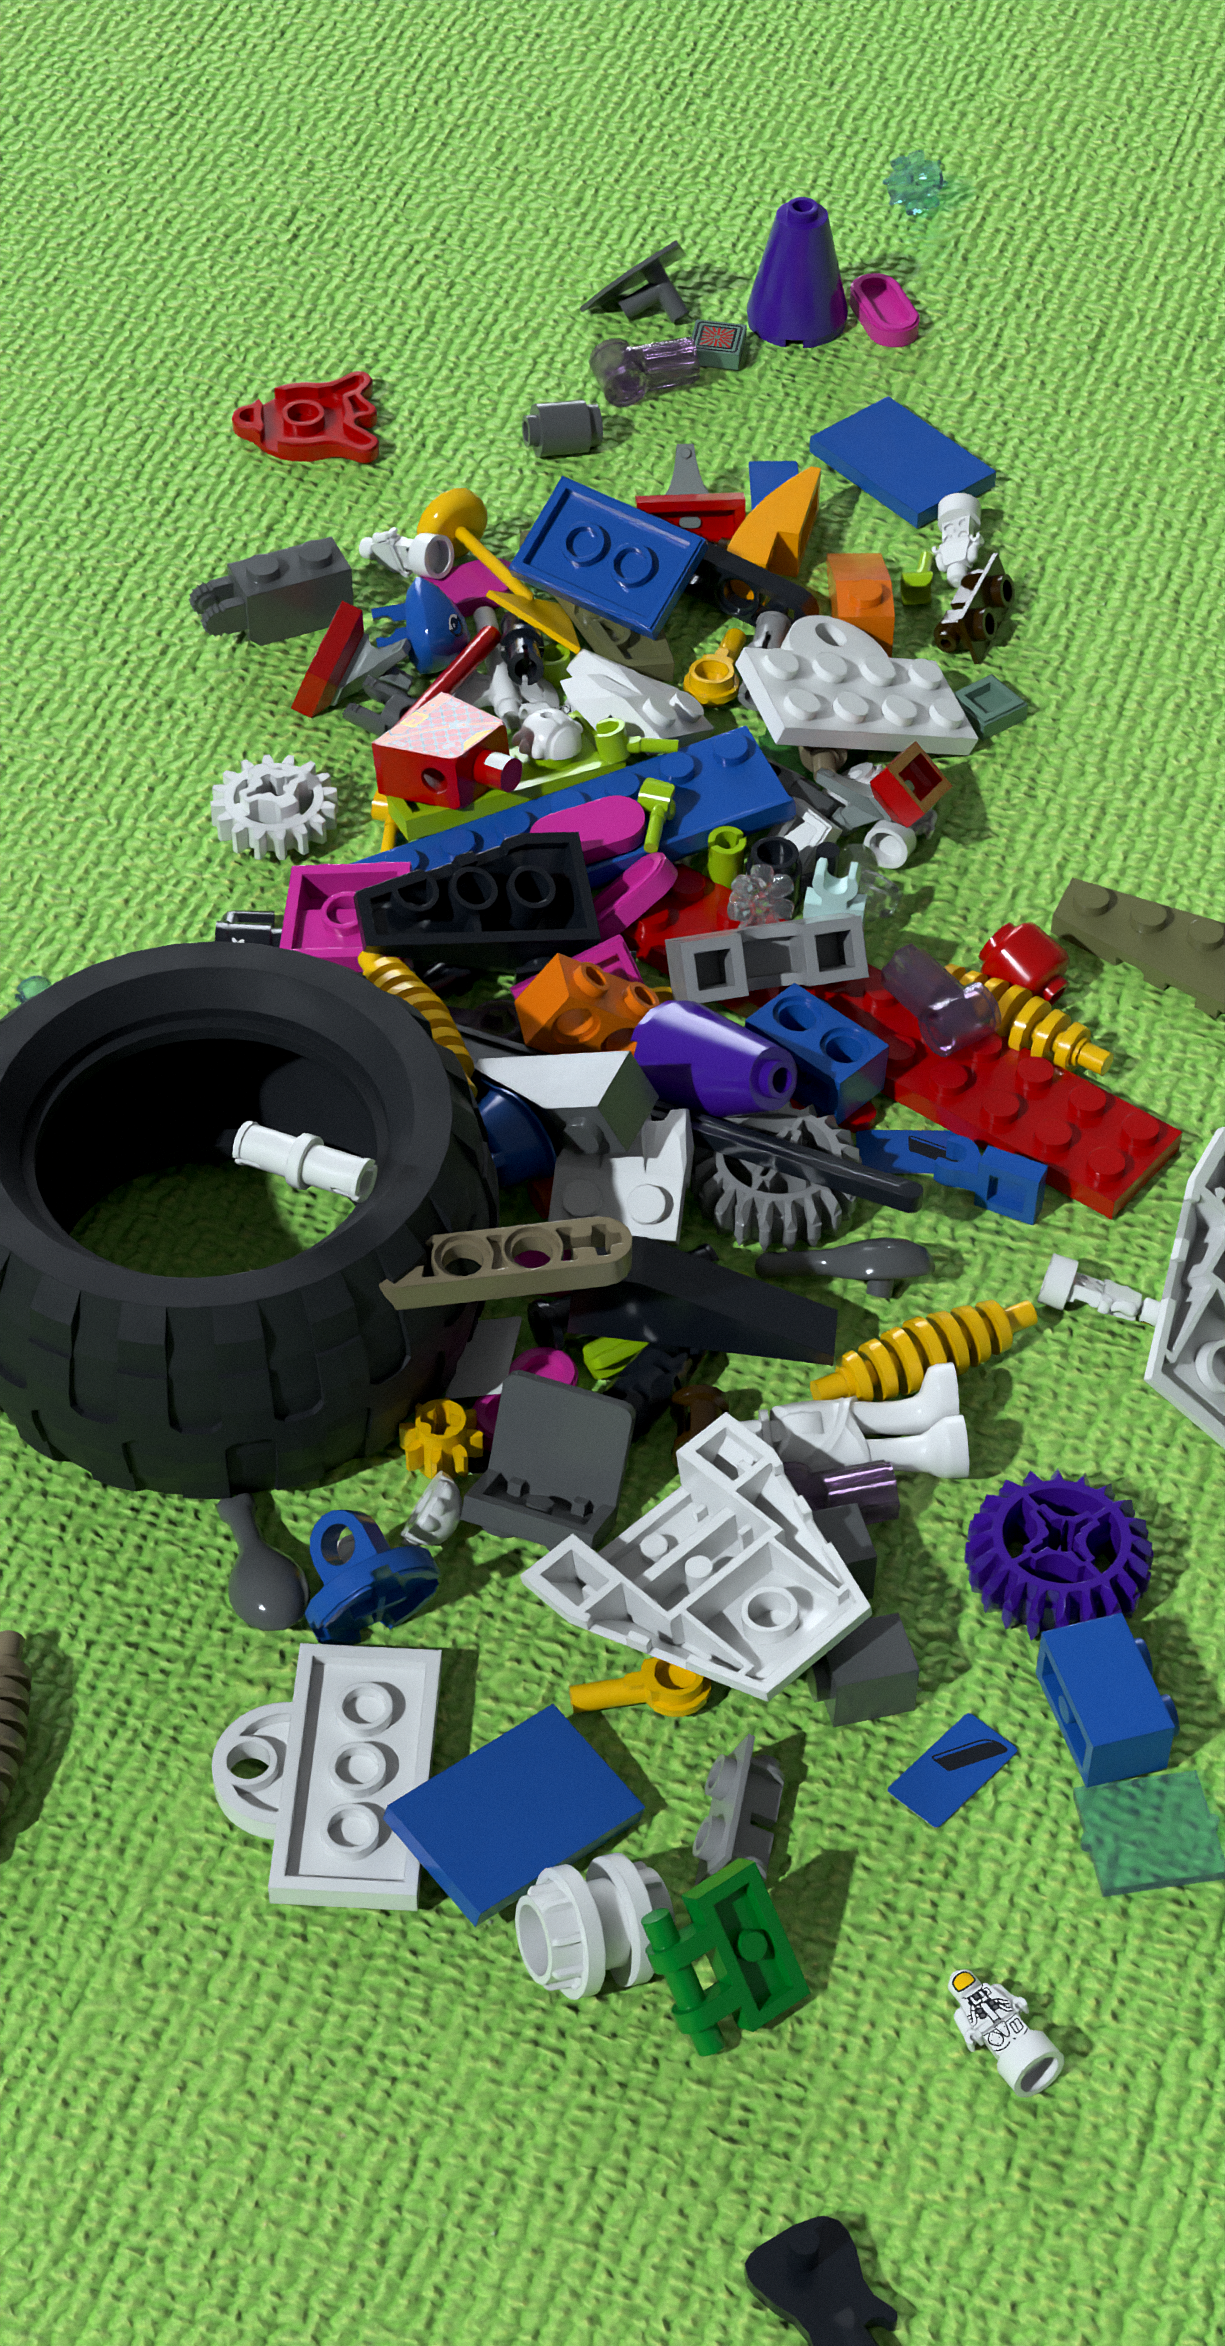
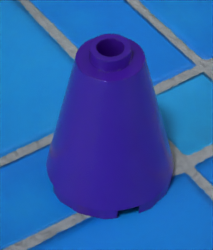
M807 197L791 199L778 208L747 303L749 328L760 339L776 346L786 347L787 339L803 340V348H814L833 341L843 333L846 326L848 307L828 212L822 205Z
M667 1000L650 1009L635 1027L630 1040L637 1042L634 1058L659 1095L658 1100L717 1119L778 1110L788 1103L796 1088L797 1067L792 1055L787 1050L694 1001Z

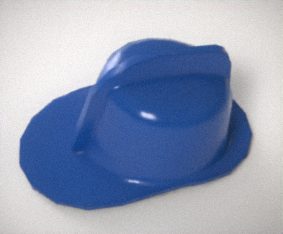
M479 1080L478 1090L481 1101L477 1105L488 1132V1146L497 1169L499 1188L514 1186L534 1177L542 1179L553 1177L557 1160L556 1153L548 1133L535 1113L516 1094L506 1089L498 1088L487 1080Z

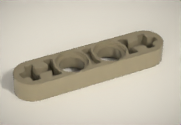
M597 1216L432 1235L425 1243L432 1250L431 1277H424V1266H416L413 1271L396 1284L386 1279L379 1284V1287L396 1310L608 1286L616 1284L627 1277L632 1268V1235L629 1228L621 1221L610 1217ZM605 1247L608 1255H597L595 1248ZM570 1249L571 1260L563 1261V1250ZM529 1250L543 1252L551 1258L544 1266L537 1268H526L514 1261L517 1255ZM460 1258L474 1260L482 1266L476 1273L468 1276H456L445 1269L448 1263Z

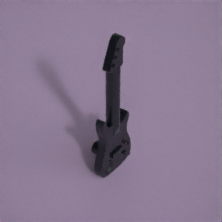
M817 2216L795 2224L758 2246L745 2262L744 2276L751 2293L774 2314L794 2325L808 2342L809 2346H879L869 2332V2328L884 2327L889 2332L896 2330L897 2312L892 2306L875 2296L864 2281L854 2242L849 2231L837 2219L828 2216Z

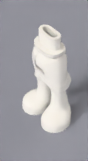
M953 1362L939 1363L928 1367L919 1393L910 1398L898 1401L866 1402L858 1401L855 1395L834 1400L800 1401L774 1406L770 1410L769 1415L767 1409L759 1410L758 1420L739 1421L775 1450L783 1463L784 1473L787 1478L816 1480L845 1474L867 1476L870 1474L871 1469L929 1473L943 1479L966 1478L969 1476L968 1437L964 1416L959 1414L958 1383ZM864 1435H915L887 1439H865Z

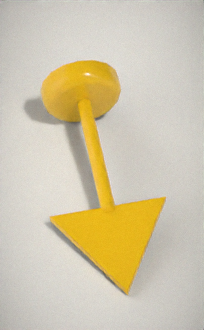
M454 488L435 498L420 517L417 535L420 533H432L447 536L454 548V559L464 556L471 551L514 593L509 594L488 590L486 597L575 654H578L581 648L572 621L561 605L556 602L535 599L533 592L519 579L512 577L509 569L480 542L487 526V509L481 498L467 488Z

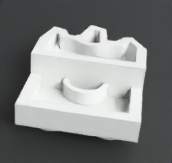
M582 649L566 669L572 678L560 681L568 701L595 730L596 724L599 721L608 718H619L624 721L629 736L679 740V749L707 739L715 729L703 716L704 710L701 704L687 692L641 675L630 668L586 649ZM646 753V754H647L648 756H650V755H655V754H660V753Z
M671 1110L665 1120L652 1121L650 1113L627 1153L576 1155L561 1147L555 1164L548 1222L596 1216L610 1217L626 1225L632 1236L647 1237L665 1245L679 1246L686 1188L690 1187L694 1154L689 1110Z

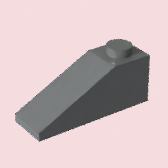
M631 1051L478 1059L474 1066L481 1080H487L494 1086L506 1089L522 1099L541 1121L551 1141L576 1155L627 1153L659 1099V1095Z

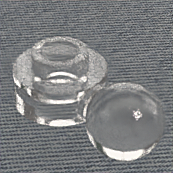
M858 843L842 847L839 856L838 878H844L849 875L851 862H858L860 864L862 872L857 894L867 895L865 920L874 922L877 917L890 918L903 896L900 888L878 873L879 862L877 856L869 847Z

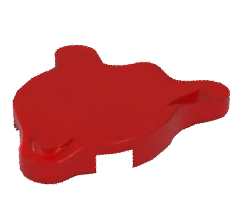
M363 371L351 372L340 379L330 382H300L275 387V399L264 405L260 399H257L252 404L237 408L232 415V428L237 436L253 442L267 454L279 459L311 462L331 457H340L360 463H369L376 460L379 456V441L377 437L364 430V428H371L377 424V409L367 401L373 393V380L369 374Z

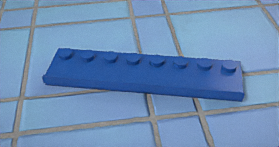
M745 725L679 748L678 752L659 755L350 864L411 862L413 871L421 869L426 872L451 863L457 855L472 850L477 854L501 845L503 839L520 833H530L534 823L546 815L608 796H626L637 801L641 786L648 777L668 782L675 786V793L672 799L676 805V813L673 819H666L657 851L663 853L670 862L708 850V837L715 828L721 826L736 827L744 833L743 837L793 820L796 815V802L786 792L748 727ZM645 813L646 834L650 820V814ZM645 838L632 851L586 865L591 891L611 884L637 860L650 854L643 848Z

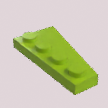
M578 710L568 713V715L583 727V732L580 733L582 739L581 751L577 755L563 760H542L520 753L519 746L510 749V756L518 758L522 763L521 780L512 792L507 793L490 788L467 807L457 810L387 796L388 812L408 841L421 839L625 768L626 760L615 764L605 762L599 756L594 737L597 735V731Z

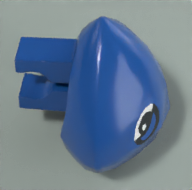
M416 577L408 588L405 603L371 609L373 621L388 618L394 624L406 622V627L395 628L394 633L390 637L376 638L377 648H382L407 638L411 644V649L408 653L409 659L420 674L444 671L470 642L471 636L465 618L457 606L437 585L422 577Z

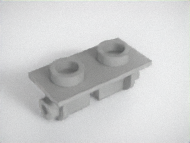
M748 1734L728 1756L724 1754L719 1755L708 1774L705 1794L712 1797L709 1815L700 1825L693 1844V1856L700 1859L694 1887L739 1857L755 1861L763 1881L766 1880L774 1834L751 1825L750 1820L769 1828L776 1823L785 1776L780 1770L779 1761L774 1757L768 1755L751 1757L755 1741L754 1735Z

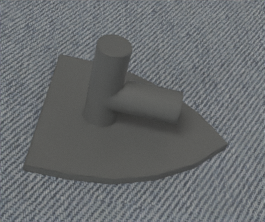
M675 240L595 294L580 307L581 312L598 306L647 280L648 284L618 302L628 320L658 301L672 323L682 319L689 314V311L667 275L665 268L685 257L686 253L677 240Z

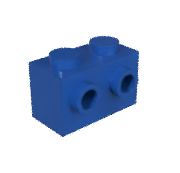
M1122 1613L1041 1633L1036 1676L1086 1788L1167 1768L1173 1737L1179 1735V1718L1175 1705L1169 1695H1160L1152 1678L1153 1666L1148 1647L1141 1637H1133Z

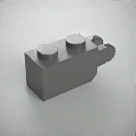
M330 536L227 564L228 576L209 580L206 584L202 582L201 585H197L195 589H192V593L189 594L190 599H188L194 612L196 611L198 615L201 614L202 619L200 621L202 626L210 636H222L224 633L228 635L244 630L250 641L263 646L329 628L341 601L353 605L352 569L334 539Z

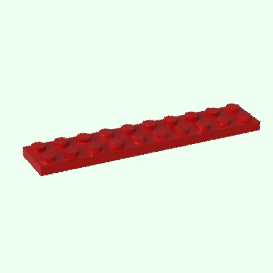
M680 863L676 867L678 870L677 879L669 891L622 931L620 935L624 938L629 951H636L639 960L670 976L665 939L788 920ZM868 963L869 977L815 986L799 985L817 998L825 1000L832 1008L862 1028L870 1030L889 1045L882 1094L951 1132L971 1139L984 1150L989 1145L1048 1165L1047 1185L1111 1220L1180 1148L1182 1131L1076 1074L1053 1065V1062L1046 1058L1031 1056V1050L1025 1047L1020 1051L1009 1048V1039L1007 1037H1000L996 1032L987 1029L984 1025L975 1030L967 1026L968 1017L964 1014L956 1019L951 1016L947 1005L929 1001L928 995ZM789 986L754 990L749 992V996L716 1002L747 1019Z

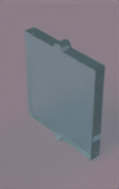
M1196 1770L1110 1782L1089 1788L1085 1786L1074 1788L1072 1796L1083 1830L1080 1848L1090 1853L1102 1897L1225 1879V1858L1216 1833L1220 1819L1217 1815L1210 1814Z

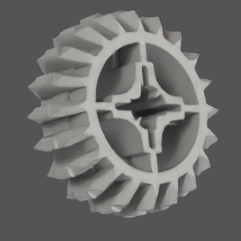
M789 1100L786 1105L778 1110L720 1119L862 1165L859 1148L853 1146L854 1142L851 1139L850 1130L838 1129L835 1115L817 1118L813 1104L798 1110L792 1107ZM695 1147L691 1170V1192L694 1194V1201L698 1202L702 1219L713 1220L718 1235L734 1231V1236L739 1246L752 1239L759 1241L763 1252L767 1250L771 1243H782L788 1251H792L796 1241L803 1240L815 1247L818 1239L821 1237V1233L836 1236L838 1227L841 1226V1221H849L851 1214L855 1210V1204L858 1201L856 1196L707 1148Z

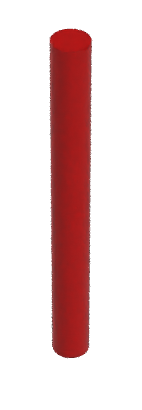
M493 626L483 627L396 724L440 692L452 696L500 643V632Z

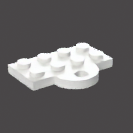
M822 615L800 618L791 626L781 648L744 647L735 663L776 745L903 752L917 741L926 753L969 756L978 741L975 731L936 661L922 658H890L871 636L856 626L837 618Z
M300 1643L293 1702H278L257 1707L237 1718L223 1732L216 1744L212 1757L215 1796L223 1813L236 1826L252 1835L274 1840L268 1884L269 1902L271 1904L418 1911L422 1864L383 1820L387 1805L431 1779L442 1675V1650ZM249 1758L259 1759L269 1766L263 1774L251 1779L239 1778L230 1772L237 1762Z

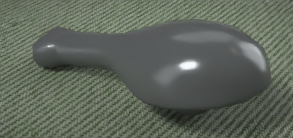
M881 1237L865 1239L824 1250L786 1251L780 1253L765 1252L756 1259L754 1268L756 1274L763 1279L831 1276L842 1279L868 1280L867 1294L891 1298L895 1279L931 1274L935 1270L933 1256L924 1246L904 1238Z
M243 1492L238 1493L235 1497L221 1498L217 1504V1512L221 1520L230 1526L239 1552L228 1582V1596L232 1608L244 1622L262 1631L285 1630L301 1621L310 1603L311 1595L309 1581L304 1570L294 1559L267 1543L255 1517L258 1507L252 1494Z

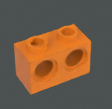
M557 953L514 1001L525 1045L554 1055L631 1051L634 1056L637 1042L630 1040L635 1027L650 1009L660 1005L656 993L645 984L629 982L603 971L591 962L582 963L560 953Z

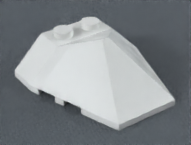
M1221 1127L1216 1130L1187 1182L1144 1381L1224 1449L1225 1127Z
M725 1412L676 1451L681 1486L598 1553L576 1535L571 1534L520 1576L522 1584L568 1623L769 1702L872 1615V1610L832 1542L827 1543L813 1520L812 1510L803 1495L798 1496L785 1475L783 1463L775 1450Z

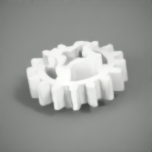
M270 754L264 755L262 764L255 766L248 760L241 761V773L238 774L226 770L223 772V784L213 785V801H210L212 825L217 827L218 839L221 842L232 840L233 851L236 853H240L250 847L254 849L255 859L261 860L267 851H275L279 860H286L287 850L295 848L303 855L308 854V842L310 840L324 844L327 841L326 829H336L337 788L331 787V776L329 773L316 775V765L312 761L298 767L295 766L293 755H288L282 763H274Z

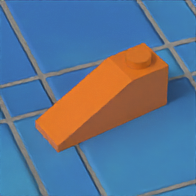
M827 553L826 565L831 617L848 622L867 633L884 649L888 657L892 658L895 611L892 582L882 554Z

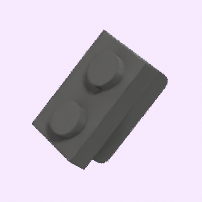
M523 1370L512 1371L505 1378L502 1386L488 1469L464 1495L460 1519L482 1526L491 1535L502 1538H522L544 1545L549 1551L571 1534H574L596 1551L616 1525L636 1419L634 1407L626 1401Z

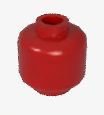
M1011 922L1005 924L988 940L979 953L978 957L983 961L980 973L986 974L988 980L995 977L1008 981L1010 983L1009 988L1013 985H1020L1031 991L1032 998L1040 996L1049 1002L1051 1006L1060 999L1070 985L1063 977L1070 963L1067 952L1033 922H1026L1017 926Z

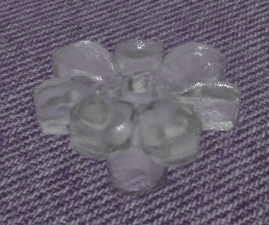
M756 864L752 866L750 875L740 874L733 880L731 884L733 892L730 895L727 913L729 919L740 921L738 928L780 922L779 919L790 920L792 918L794 903L783 899L794 890V883L789 875L776 874L774 876L772 866Z

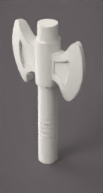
M483 606L474 612L473 618L477 633L485 626H493L500 632L495 611L491 607ZM500 643L484 660L487 674H480L475 670L452 695L478 709L485 706H493L495 714L504 722L507 729L519 726V708L523 703L547 701L552 707H559V698L555 688L543 676L533 685L527 684L526 675L522 676V685H518L511 680L508 675L507 664L501 657L500 647L504 646H500Z

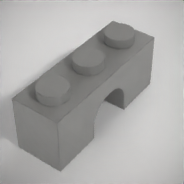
M842 912L665 939L673 1000L706 1003L749 996L750 991L789 986L793 983L815 986L869 977L861 915Z

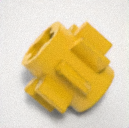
M449 1397L431 1400L423 1405L418 1403L415 1406V1423L406 1422L399 1424L400 1448L405 1449L406 1469L408 1471L419 1469L424 1476L433 1479L441 1470L452 1479L459 1475L464 1478L467 1477L468 1457H482L484 1453L483 1432L476 1430V1410L469 1409L464 1411L459 1404L451 1401Z

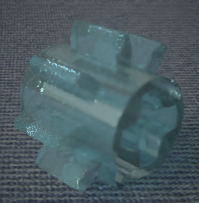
M917 150L909 153L908 157L900 156L890 161L895 171L890 174L889 178L883 180V184L887 186L889 196L891 197L889 202L891 206L895 204L906 205L907 216L922 212L923 208L928 210L940 205L939 198L936 195L942 187L948 186V182L943 180L940 160L934 162L925 160L924 151Z

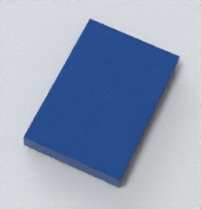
M889 396L810 437L809 452L917 529L938 518V504L945 496L953 493H966L976 497L995 487L996 471Z
M562 476L508 569L514 578L655 641L709 546L707 540L703 537Z
M551 1704L387 1805L383 1820L469 1921L477 1927L526 1895L530 1886L536 1885L538 1876L544 1869L576 1863L639 1822L646 1807L554 1704Z

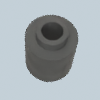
M583 399L532 404L530 415H524L522 418L524 444L526 447H533L537 457L588 453L590 447H597L602 443L603 423L600 409L597 404H586Z

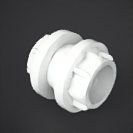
M611 1853L594 1858L588 1867L586 1881L574 1867L568 1864L544 1869L539 1874L536 1885L530 1886L527 1895L522 1896L518 1900L515 1913L516 1935L520 1953L532 1979L539 1985H543L547 1991L559 1989L566 1997L572 2000L596 1995L603 1985L605 1970L610 1969L615 1982L622 1987H630L648 1982L653 1976L654 1971L645 1953L649 1940L641 1924V1919L651 1911L667 1908L675 1923L672 1902L662 1878L654 1869L647 1867L642 1861L632 1863L621 1853Z

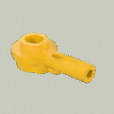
M737 628L729 629L714 654H704L701 659L691 664L689 672L684 678L683 690L693 696L701 706L708 708L720 707L738 695L740 680L737 674L734 673V665L746 644L747 638L745 633Z
M656 1657L644 1659L641 1671L627 1673L622 1678L569 1686L573 1714L646 1702L657 1713L668 1717H684L702 1708L711 1694V1679Z

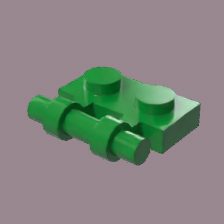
M739 1857L682 1894L681 1898L692 1922L681 1930H677L667 1908L651 1911L641 1919V1924L649 1940L645 1953L654 1973L664 1975L675 2000L671 2013L677 2027L682 2034L690 2035L699 2056H710L724 2048L726 2041L717 2022L729 2014H732L738 2028L754 2032L811 1993L755 1861ZM706 1953L717 1982L703 1990L692 1962Z

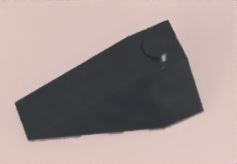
M579 832L520 833L503 839L501 845L477 854L472 850L457 855L451 863L426 872L418 869L358 890L353 896L363 952L515 974L516 968L523 967L530 960L540 957H554L557 953L572 958L598 945L601 940Z
M632 1236V1268L627 1277L616 1284L571 1290L567 1333L833 1366L838 1310L650 1238ZM605 1247L595 1248L597 1255H608Z

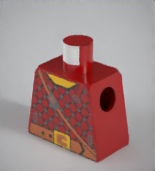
M440 692L372 742L378 793L385 796L457 810L467 807L490 788L507 793L512 792L518 786L522 777L521 761L509 754L507 728L504 722L443 692Z

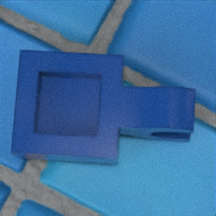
M950 1135L947 1140L946 1157L958 1162L937 1157L933 1179L947 1187H959L975 1192V1206L1034 1225L1043 1207L1048 1165L989 1145L984 1154L981 1155L977 1145L971 1139L961 1135Z

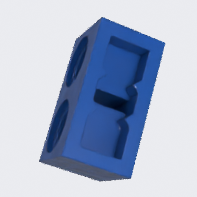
M793 983L745 1019L746 1029L784 1048L792 1055L797 1067V1084L791 1098L804 1107L813 1104L817 1116L820 1118L835 1115L836 1124L839 1125L884 1089L889 1045L879 1039L876 1034L862 1028L832 1008L825 1000L817 998L798 984Z

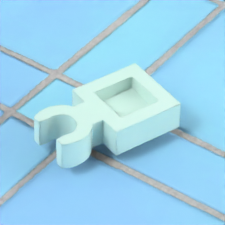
M819 858L815 868L813 888L807 887L803 918L842 912L861 915L864 933L867 895L857 894L862 872L860 864L858 862H851L849 875L844 878H837L828 873L827 858Z

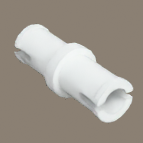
M246 1121L238 1130L234 1140L232 1155L233 1158H236V1164L248 1165L283 1176L289 1186L300 1190H307L309 1187L314 1186L351 1198L352 1201L363 1203L367 1200L375 1185L377 1178V1166L374 1165L375 1160L361 1158L324 1146L321 1137L309 1133H303L299 1137H295L260 1126L257 1122Z

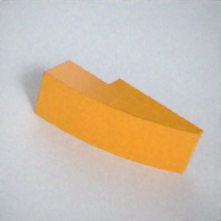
M810 466L788 479L767 495L744 519L733 535L727 551L774 574L797 577L819 512L821 468ZM730 580L732 590L738 596L744 599H754L753 591L749 585L740 580Z

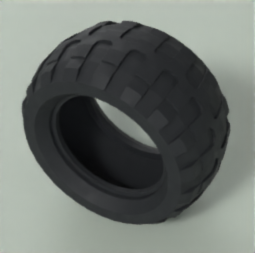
M212 941L171 944L130 952L93 964L57 981L41 993L31 997L8 1012L0 1020V1411L5 1412L7 1417L15 1423L20 1438L34 1450L53 1461L73 1462L91 1472L94 1480L116 1488L136 1492L151 1490L165 1494L183 1495V1498L194 1499L229 1498L231 1495L243 1492L256 1493L269 1489L282 1490L300 1486L322 1478L323 1473L336 1469L352 1459L366 1458L384 1448L399 1436V1424L404 1423L415 1411V1406L418 1403L423 1405L428 1401L438 1399L446 1391L456 1374L457 1362L464 1352L466 1343L472 1341L486 1300L396 1310L393 1304L384 1296L379 1284L386 1279L396 1284L413 1271L416 1266H424V1277H431L432 1250L425 1243L432 1235L498 1228L499 1186L497 1169L489 1151L488 1132L463 1067L452 1050L433 1040L430 1022L418 1009L401 997L381 990L367 980L366 976L327 960L294 950L262 944ZM246 1121L257 1122L260 1126L295 1137H299L303 1133L321 1137L324 1146L361 1158L375 1160L374 1165L377 1166V1178L371 1194L363 1203H358L348 1198L356 1207L334 1231L311 1248L293 1258L258 1270L203 1278L156 1276L116 1265L97 1256L69 1236L76 1224L90 1208L104 1196L130 1180L182 1164L222 1159L235 1160L236 1158H233L232 1155L234 1140L238 1130ZM460 1258L448 1263L445 1269L456 1276H468L476 1273L482 1266L474 1260Z

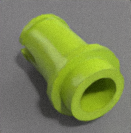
M721 826L715 828L709 834L708 864L703 868L702 875L740 894L745 890L746 868L743 865L747 840L743 838L744 833L740 829L732 826Z

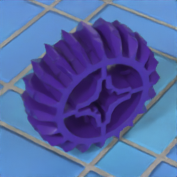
M1058 1468L1049 1481H1042L1031 1470L1023 1480V1486L1005 1480L1003 1487L999 1489L998 1496L986 1494L984 1502L980 1505V1512L974 1514V1518L969 1524L967 1537L969 1542L965 1545L964 1562L967 1564L966 1569L969 1570L968 1581L971 1585V1592L982 1594L981 1602L983 1603L985 1613L1002 1611L1001 1620L1004 1623L1005 1630L1019 1623L1026 1625L1031 1641L1041 1631H1048L1122 1613L1124 1618H1132L1133 1613L1138 1608L1139 1599H1142L1144 1593L1148 1591L1151 1578L1149 1570L1152 1567L1154 1552L1151 1549L1152 1543L1147 1541L1149 1532L1146 1528V1520L1134 1518L1135 1510L1133 1509L1132 1500L1114 1502L1115 1494L1113 1493L1112 1484L1097 1490L1091 1488L1086 1472L1076 1482L1065 1481ZM1017 1539L1023 1545V1552L1012 1559L1006 1548ZM1104 1553L1111 1566L1101 1574L1094 1566L1095 1558Z

